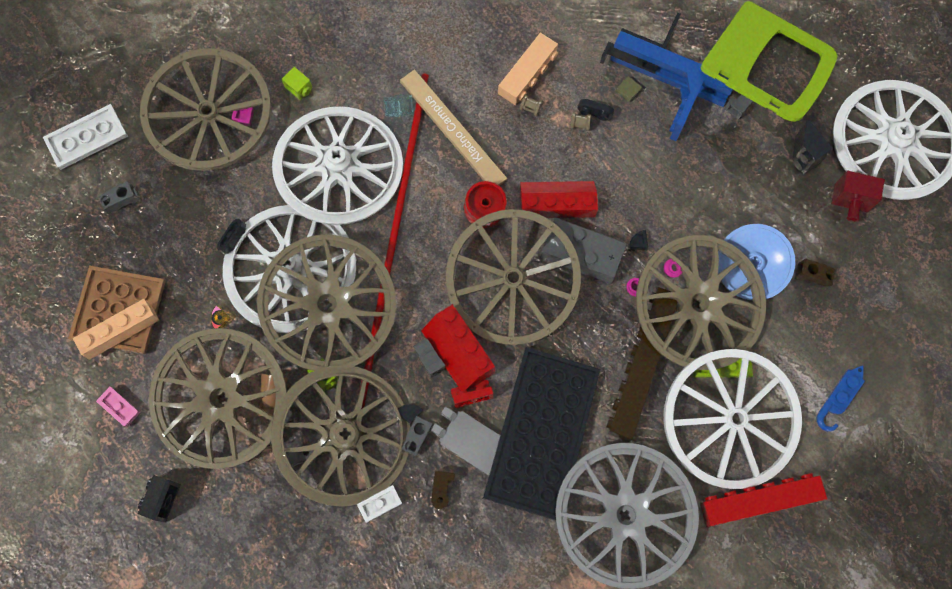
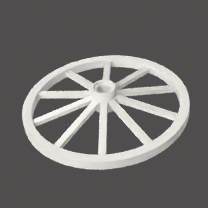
M718 350L693 360L673 381L664 405V429L673 454L680 464L693 476L714 486L728 489H743L768 481L788 464L799 443L802 413L793 385L783 371L770 360L746 350ZM726 357L742 359L735 407L712 360ZM751 361L766 369L774 378L742 408L748 362ZM706 363L728 410L683 383L692 372ZM780 383L788 398L791 411L747 414L774 386ZM679 390L720 412L723 416L673 420L674 405ZM735 413L739 416V421L737 424H735L732 420V417ZM791 417V431L786 447L748 423V421ZM724 423L723 426L690 453L684 454L677 440L674 426ZM744 428L782 453L777 461L762 473L759 472ZM730 429L717 478L703 472L691 462L695 456ZM738 432L754 477L742 480H723L735 435Z

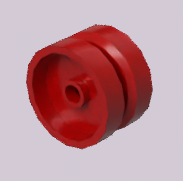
M482 181L472 185L467 191L463 207L467 220L472 224L485 215L505 210L507 204L506 194L500 186L493 182ZM500 220L488 223L483 228L492 227L498 224Z

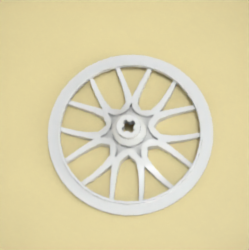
M877 81L859 88L841 105L834 121L833 143L837 157L845 171L849 170L867 175L858 165L876 160L871 176L877 177L880 166L886 158L892 157L895 163L893 185L884 184L882 197L897 200L921 198L941 188L952 177V113L930 91L905 81ZM895 90L897 119L889 117L885 112L879 91ZM901 90L921 97L906 113ZM874 93L876 112L858 101ZM924 99L938 110L937 114L920 126L913 125L909 119L912 112ZM853 106L874 121L879 129H868L847 119ZM941 115L950 133L925 129ZM846 125L862 135V137L846 141ZM951 138V153L929 150L921 145L919 139ZM871 142L879 145L875 153L857 161L853 160L847 147ZM909 156L916 158L935 179L922 185L910 167ZM927 157L949 160L944 170L939 174ZM902 171L915 187H898Z
M328 107L302 116L287 128L276 145L272 161V171L279 194L294 211L315 222L341 225L366 219L381 210L391 200L401 181L403 158L395 135L381 120L355 108ZM331 116L349 117L339 137L329 119ZM321 118L325 119L333 138L330 146H322L316 140L308 127L309 123ZM354 118L370 124L365 135L354 146H346L344 144ZM305 127L313 146L290 141L298 131ZM373 128L386 140L384 143L365 146ZM287 146L312 154L318 158L313 163L308 164L283 161ZM387 147L390 148L392 154V162L365 164L358 160L361 156ZM333 155H336V156H337V155H340V158H337V157H336V158L334 159V158H333ZM283 166L304 173L287 184L283 175ZM392 167L387 184L371 173ZM322 176V181L317 188L302 200H299L290 190V188L309 178ZM362 176L384 189L374 200H371L357 188L353 182V177ZM338 183L345 191L346 212H327L331 188ZM350 191L368 204L350 211ZM324 192L323 211L306 204Z
M289 205L273 207L250 218L245 222L246 232L239 239L235 249L224 256L223 281L227 295L236 310L246 320L260 328L262 327L258 313L246 304L258 294L260 281L264 273L255 276L234 277V260L257 261L269 265L278 253L291 244L295 215L302 216ZM291 215L283 239L269 219ZM312 221L307 237L314 236L317 222ZM266 222L280 244L276 252L267 251L254 239L250 232L261 223ZM322 223L333 232L332 235L349 238L340 225ZM248 236L262 255L236 253L244 238ZM320 247L304 250L312 274L327 277V271L324 270L327 267V260L318 262L309 260L310 254ZM343 249V254L331 258L332 264L344 259L350 251ZM298 253L289 259L291 265H286L285 268L307 278L301 253ZM354 253L345 264L344 277H338V281L342 283L340 287H349L355 281L356 257ZM281 270L277 272L272 284H277L278 291L289 294L294 287L301 291L303 297L308 295L307 287L298 279ZM235 281L259 282L244 300L241 299ZM274 295V298L268 305L269 313L281 299L283 308L287 307L288 300ZM328 304L327 306H325L324 310H327L328 307H332V304ZM289 312L284 313L285 321L271 319V322L276 332L289 333L308 320V317L290 321Z

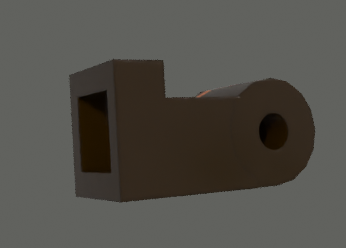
M804 259L797 265L795 279L800 281L807 280L821 286H832L836 270L825 264Z
M435 471L431 503L436 509L442 510L448 506V483L454 482L455 473Z

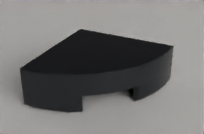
M646 230L639 231L632 237L628 251L648 249Z
M413 404L403 405L398 408L400 415L409 424L424 411L419 406Z

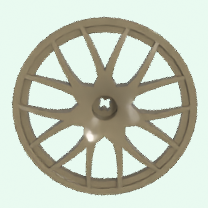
M315 235L290 244L270 262L260 281L257 294V311L260 325L266 338L273 348L285 359L297 366L312 371L330 366H339L345 370L364 362L384 343L394 322L396 296L389 272L370 249L359 242L343 236ZM324 246L328 271L327 278L323 283L315 280L304 250ZM328 246L350 251L335 272ZM301 253L307 278L282 266L290 258ZM353 253L370 265L349 287L339 286L338 277ZM371 269H373L379 278L382 289H356ZM281 270L302 282L308 289V295L302 298L292 296L271 288V284L277 272ZM269 292L294 304L269 315ZM384 293V312L353 309L348 301L351 297L360 294ZM325 299L329 300V304H332V307H328L327 310H324V306L321 305V302H325ZM303 309L309 312L308 320L281 337L278 336L271 322L272 318L292 310ZM357 316H383L381 325L374 337ZM340 319H349L369 337L370 343L355 353L339 328ZM323 323L328 328L325 361L306 358L305 355L311 334L315 326ZM308 328L302 355L290 349L282 341ZM334 335L338 337L352 356L341 360L329 361Z
M691 235L667 243L652 255L638 281L636 307L641 327L653 347L668 360L686 367L695 360L689 356L700 336L707 353L713 352L708 333L709 322L714 323L720 329L729 349L749 351L757 341L764 325L766 297L759 273L743 252L734 245L716 237ZM690 247V268L688 269L672 253ZM696 247L713 249L711 270L705 281H702L698 274ZM718 251L734 261L733 264L719 274ZM666 257L672 259L681 267L682 274L686 280L685 289H681L656 270ZM738 265L748 282L728 293L718 291L720 281ZM652 275L659 279L671 292L647 296ZM750 286L753 304L733 297ZM658 298L675 299L680 304V308L675 314L650 319L647 310V300ZM693 301L698 302L695 308L692 307ZM725 305H737L753 310L750 326L746 327L724 315L721 308ZM677 319L665 342H663L653 328L652 323ZM690 320L694 326L693 336L685 354L681 355L668 345L684 322ZM728 326L747 332L736 347L734 346ZM726 357L712 360L715 368L719 369L736 362L740 358ZM705 363L704 365L700 366V367L697 368L696 370H709V369H708V367H707V365H706V363Z
M215 328L202 330L176 343L157 366L149 391V409L152 423L165 446L183 461L210 469L237 466L254 458L270 444L273 418L279 403L287 393L286 383L276 358L257 339L232 329ZM212 340H223L213 363L202 343ZM231 340L245 345L246 348L234 372L226 378L222 373V362L228 341ZM196 345L203 356L209 372L207 381L200 380L191 371L182 357L185 352ZM252 349L267 366L242 374ZM177 360L189 381L167 378L168 373ZM265 370H270L275 385L274 389L252 395H243L239 392L241 383L246 379ZM165 382L192 388L197 395L190 402H162ZM276 393L273 416L249 402ZM225 394V397L228 399L222 402L219 397ZM163 406L186 408L168 426ZM238 408H248L271 421L261 437L249 431L236 417ZM202 412L201 424L183 445L171 431L191 414ZM219 420L225 423L232 456L213 457V431L215 424ZM235 428L256 440L253 445L240 453H237ZM204 431L208 456L188 449Z
M339 366L324 367L301 378L282 398L272 423V451L277 466L284 478L303 496L330 506L356 505L388 488L401 473L409 454L402 450L411 426L398 411V408L404 405L400 396L383 378L366 369L355 366L345 370ZM339 376L333 403L316 382ZM343 376L362 380L356 405L349 414H346L341 409L340 395ZM366 382L378 388L385 396L362 408ZM310 385L316 389L330 411L329 419H319L297 399ZM386 399L390 401L397 417L372 428H366L361 425L362 417L370 409ZM293 402L311 421L310 423H285L287 413ZM399 421L400 444L374 434ZM283 428L313 429L321 437L317 443L312 445L284 448ZM343 428L346 429V432H350V436H347L346 440H344L343 436L339 435ZM369 439L399 448L393 465L390 467L370 457L363 451L362 442ZM313 451L296 474L285 452ZM330 452L331 463L315 489L304 482L299 476L320 453ZM347 456L355 458L367 488L366 490L349 495L347 494L343 475V461ZM364 460L389 470L373 486L370 485ZM335 468L343 495L320 491Z

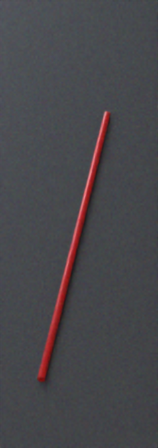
M422 74L421 78L428 83L429 75ZM417 102L384 264L389 275L391 273L422 114V108ZM379 293L375 312H383L385 304L384 293ZM382 316L374 317L371 331L373 337L381 325ZM375 353L365 361L364 369L370 372L372 371ZM366 382L362 408L365 407L369 386L368 382Z

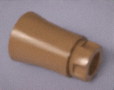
M261 374V392L274 389L275 385L272 375ZM284 378V379H285V383H286V385H287V382H288L289 379H288V378ZM276 393L259 399V408L271 416L274 413Z

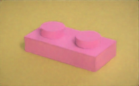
M109 387L96 401L126 428L140 414L134 406L112 387Z

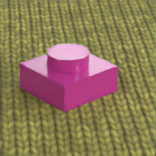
M254 108L233 111L231 120L245 126H251Z

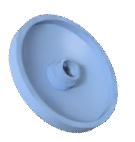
M749 224L737 228L724 239V241L734 245L743 252L752 262L763 283L766 299L777 295L788 285L795 270V254L789 240L780 231L763 224ZM718 251L719 274L733 264L734 261ZM738 265L721 280L730 292L748 282ZM750 286L736 295L743 299L753 300Z

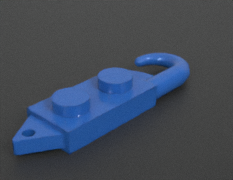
M863 365L853 370H846L826 399L816 417L817 424L822 430L831 432L837 429L838 424L831 427L825 425L824 418L828 412L838 415L846 410L865 382L863 380Z

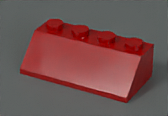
M594 181L520 182L521 210L537 213L546 218L596 217L598 199Z
M453 304L437 313L421 330L424 337L428 339L439 358L445 364L446 370L460 391H468L495 374L494 364Z

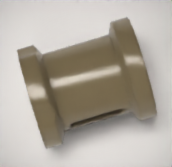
M525 95L520 105V110L534 113V116L537 117L543 101L540 100L538 102Z
M572 112L570 129L577 127L585 128L588 131L591 114L585 116Z

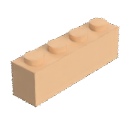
M540 32L499 84L498 94L515 106L519 100L522 102L524 96L527 95L526 91L530 87L533 88L538 80L537 77L545 73L550 60L554 61L557 57L558 43Z
M142 299L74 337L73 340L81 355L90 360L158 322L159 318L151 304L147 300Z

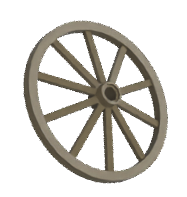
M221 49L192 50L172 58L162 65L150 78L143 92L140 104L141 125L152 147L172 164L198 171L221 169L240 161L260 143L267 131L271 118V98L262 75L243 57ZM210 58L215 59L208 100H205L188 62ZM222 60L232 62L246 70L214 103ZM182 65L200 103L197 104L162 84L161 81L174 69ZM250 76L255 79L261 90L262 98L220 107ZM158 88L197 111L150 113V104L155 90ZM263 105L261 120L256 130L220 115ZM207 111H211L210 114L205 115ZM196 118L161 143L155 138L150 124V120ZM219 121L252 135V137L241 148L230 154L216 122ZM202 123L190 160L179 157L165 149ZM208 125H211L225 157L208 161H197Z
M501 210L476 220L463 231L455 242L446 268V287L451 305H454L466 325L473 332L487 340L501 344L517 345L530 343L555 331L573 310L581 285L579 259L568 236L560 227L546 217L525 210ZM512 218L511 267L488 236L483 226L496 220ZM518 218L535 221L547 228L517 267ZM477 230L505 271L459 255L465 242ZM553 232L565 246L569 258L523 271L548 236ZM458 260L503 276V278L456 291L454 282L456 261ZM572 264L573 285L571 294L525 279V277ZM512 272H516L519 275V280L515 283H511L508 279L509 274ZM504 283V286L474 322L462 308L457 296ZM522 284L568 300L562 313L550 325ZM510 288L508 336L494 334L480 327L483 320ZM516 288H518L544 329L530 335L514 337Z

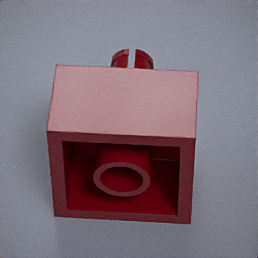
M847 170L834 185L831 204L849 208L846 219L857 222L860 219V211L868 213L882 200L885 179Z

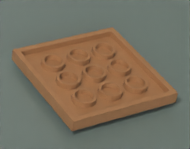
M89 265L68 339L74 341V337L142 299L147 300L151 304L157 315L166 281L161 278ZM154 324L112 348L146 354Z

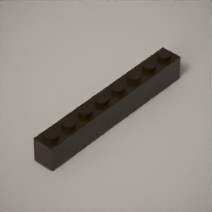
M658 287L655 292H651V295L671 291ZM669 298L649 299L648 302L651 303L648 310L649 318L655 319L674 314L678 303L677 300ZM672 320L652 323L653 328L663 342L666 340ZM641 326L636 336L639 338L638 344H634L631 350L632 362L627 363L624 371L627 374L626 379L621 381L618 389L621 392L620 397L615 399L612 407L615 410L614 415L609 417L606 428H609L607 434L628 442L633 439L661 355L647 339Z

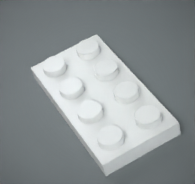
M109 104L44 136L43 139L57 167L62 170L128 137L113 106Z

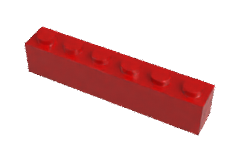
M813 473L802 475V480L794 481V478L781 480L782 484L776 486L774 482L763 484V489L756 490L754 486L743 489L744 493L737 494L736 491L724 493V498L717 499V495L706 497V502L700 503L706 527L826 500L827 496L821 476L813 477Z

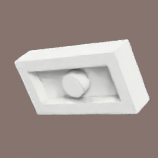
M392 485L358 503L357 506L365 522L368 523L401 505L402 502Z

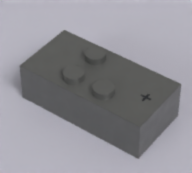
M554 218L553 222L568 236L576 250L581 273L611 284L627 243ZM552 232L545 241L540 258L553 263L569 258V254L560 239ZM571 263L563 266L573 270Z

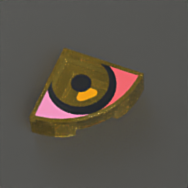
M217 304L211 312V324L214 329L222 328L231 320Z

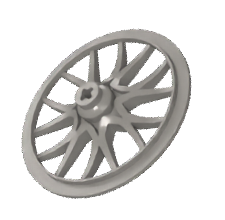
M617 443L591 451L582 457L568 472L562 482L556 501L557 530L568 556L581 571L608 586L636 589L651 586L665 580L685 562L696 541L699 513L696 496L690 482L671 459L655 449L644 445ZM612 456H635L626 480ZM641 457L658 466L645 491L635 495L632 489V480L638 459ZM608 458L618 480L619 491L617 495L609 494L604 489L590 468L592 464ZM662 468L670 475L677 486L652 493ZM585 470H587L599 494L572 489L579 476ZM680 490L685 505L684 511L654 514L648 510L650 502L655 498ZM570 493L586 496L602 503L605 512L601 516L568 514L567 505ZM620 511H627L629 520L625 519L622 521L620 519ZM686 514L684 536L681 537L677 532L661 522V520ZM567 518L596 524L574 542L569 531ZM652 525L662 529L681 542L671 559L650 542L646 537L645 527ZM602 527L611 529L612 538L607 546L589 562L576 546ZM627 537L636 543L640 558L641 576L621 577V550L623 541ZM614 546L616 575L604 572L594 566ZM644 546L666 562L663 566L646 574Z

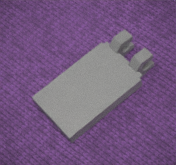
M445 406L441 415L450 420L451 423L446 430L434 423L430 431L440 437L441 446L489 476L500 435L465 412L458 411L455 413Z

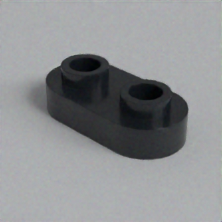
M581 99L577 107L582 115L587 116L591 114V116L598 117L602 121L612 119L615 111L609 105L589 99Z
M240 219L234 220L218 242L217 249L223 254L233 251L241 236L246 232V224Z

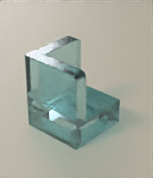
M397 94L384 98L385 116L401 117L412 114V95Z

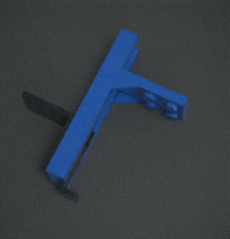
M678 12L663 44L622 28L615 44L607 43L600 61L601 64H604L607 55H610V60L680 89L682 103L669 130L672 132L670 139L677 141L696 97L724 107L728 96L733 90L723 82L702 72L700 63L666 50L681 15ZM720 73L718 74V75L724 77V78L727 79V80L729 79V78H727L726 76H724V75H722V74H720Z

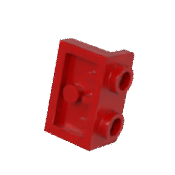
M488 380L482 381L468 391H460L458 387L451 389L455 408L493 399V390Z

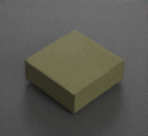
M628 76L617 87L616 91L630 102L641 91L642 86Z

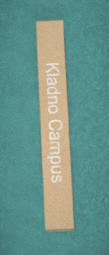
M415 69L400 79V83L483 181L493 182L498 186L507 181V177Z

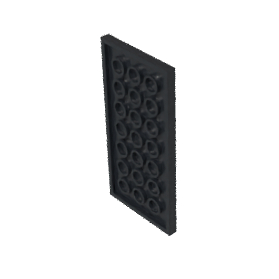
M525 347L482 499L556 521L558 493L566 475L577 462L600 369Z

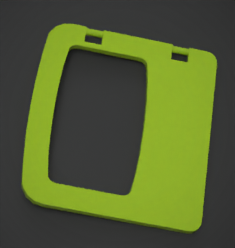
M747 1L742 5L702 62L700 68L708 76L723 82L729 88L764 108L772 110L778 116L788 121L796 122L804 117L823 90L836 63L837 53L825 42L757 4ZM777 33L786 35L820 55L818 66L809 84L792 105L785 104L747 81L756 59ZM720 73V74L726 76V77L729 78V79L727 80V79H725L724 77H722V76H720V75H718V74ZM771 102L780 108L778 109L769 103Z

